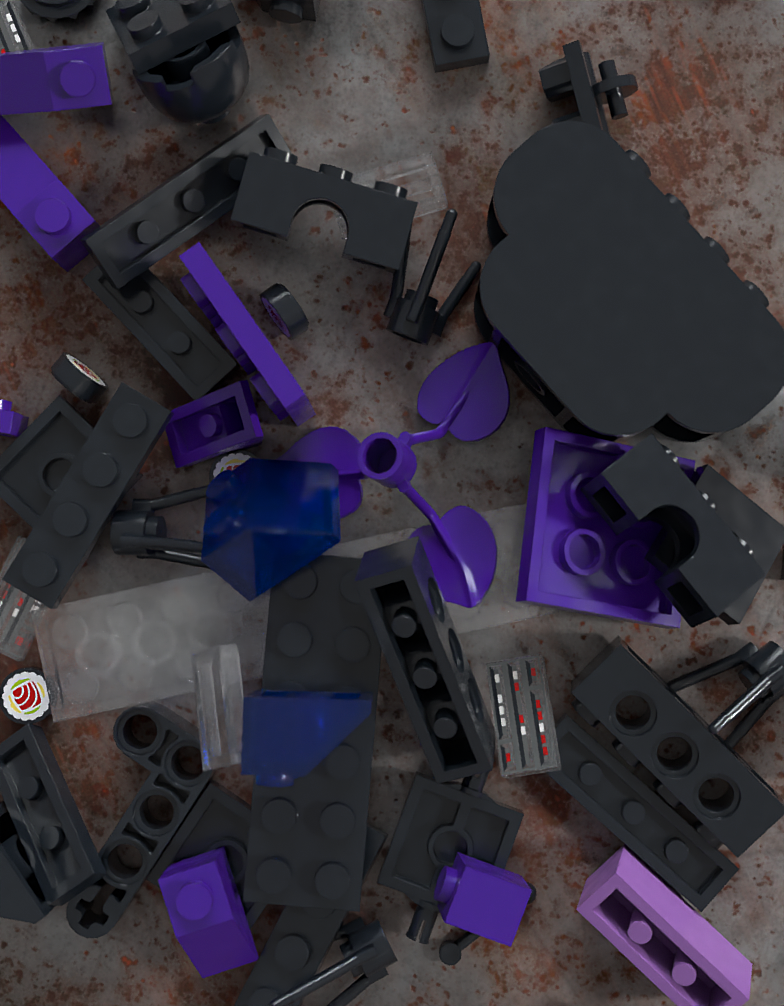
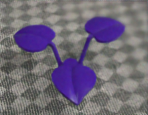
M492 342L466 348L442 362L428 375L418 394L417 409L421 417L427 422L439 425L436 429L413 434L404 431L398 439L389 433L377 432L369 435L360 443L355 436L345 429L339 427L319 428L302 437L281 457L265 467L266 475L276 490L291 505L312 517L322 520H338L350 515L359 508L363 500V488L360 480L371 478L385 487L398 488L426 516L431 524L419 527L412 532L408 539L420 537L444 601L469 609L478 606L488 593L496 573L497 543L493 530L480 513L468 506H456L446 512L441 519L439 518L435 510L409 482L417 468L416 456L411 446L441 439L448 431L460 441L477 442L491 436L501 427L509 412L510 389L498 348Z

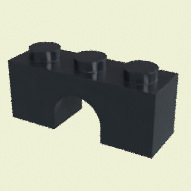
M265 147L263 155L252 151L249 152L231 216L233 225L288 241L293 221L303 209L312 205L329 206L342 216L346 224L347 239L342 258L391 273H396L399 270L418 202L406 199L407 189L383 181H375L373 188L351 182L353 173L328 164H320L318 172L296 165L298 160L296 155L277 148Z
M652 433L580 489L616 535L640 520L656 522L670 533L675 547L674 561L671 567L654 582L691 628L718 617L766 575L755 561V555L751 547L744 540L733 534L718 515L717 508L712 499L694 486L681 470L676 455L667 446L660 444Z

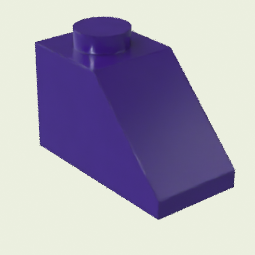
M224 847L169 864L158 879L176 939L201 977L206 978L257 961L259 956Z

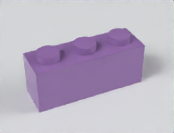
M626 844L619 848L586 879L576 910L677 1006H742L749 1000L752 963Z

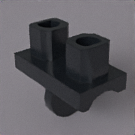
M577 40L563 45L565 57L541 68L539 75L546 98L551 103L575 95L579 111L553 119V124L564 121L584 122L600 128L611 136L603 104H608L612 120L626 117L628 112L624 98L631 96L638 90L636 76L632 74L618 75L615 61L606 60L598 65L602 81L597 83L589 52H583L581 42Z

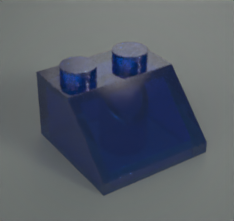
M249 458L234 470L228 469L219 473L207 488L201 561L249 602L341 542L338 470L331 463Z
M254 690L243 697L241 775H256V785L293 786L295 778L306 776L371 714L373 693Z

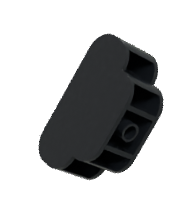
M564 121L540 129L505 160L494 185L487 213V235L493 250L483 266L474 298V318L478 331L486 343L492 342L498 348L500 358L553 419L568 432L621 443L651 427L655 432L667 439L682 443H696L711 439L747 423L765 408L784 386V330L767 309L769 301L765 294L753 282L749 280L742 282L727 265L730 259L723 247L709 236L703 238L688 222L690 214L684 204L673 194L667 193L664 195L650 180L651 171L648 165L636 152L630 149L625 152L605 131L584 122Z

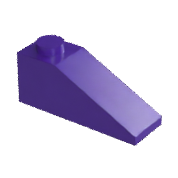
M104 42L0 53V115L51 112L112 105L113 94Z
M0 115V200L47 254L65 271L69 272L89 254L80 239L100 225L7 120Z

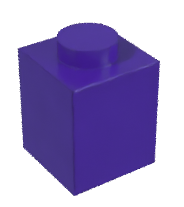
M458 852L452 868L444 866L436 883L434 900L439 901L437 907L444 923L511 947L532 889L521 875Z

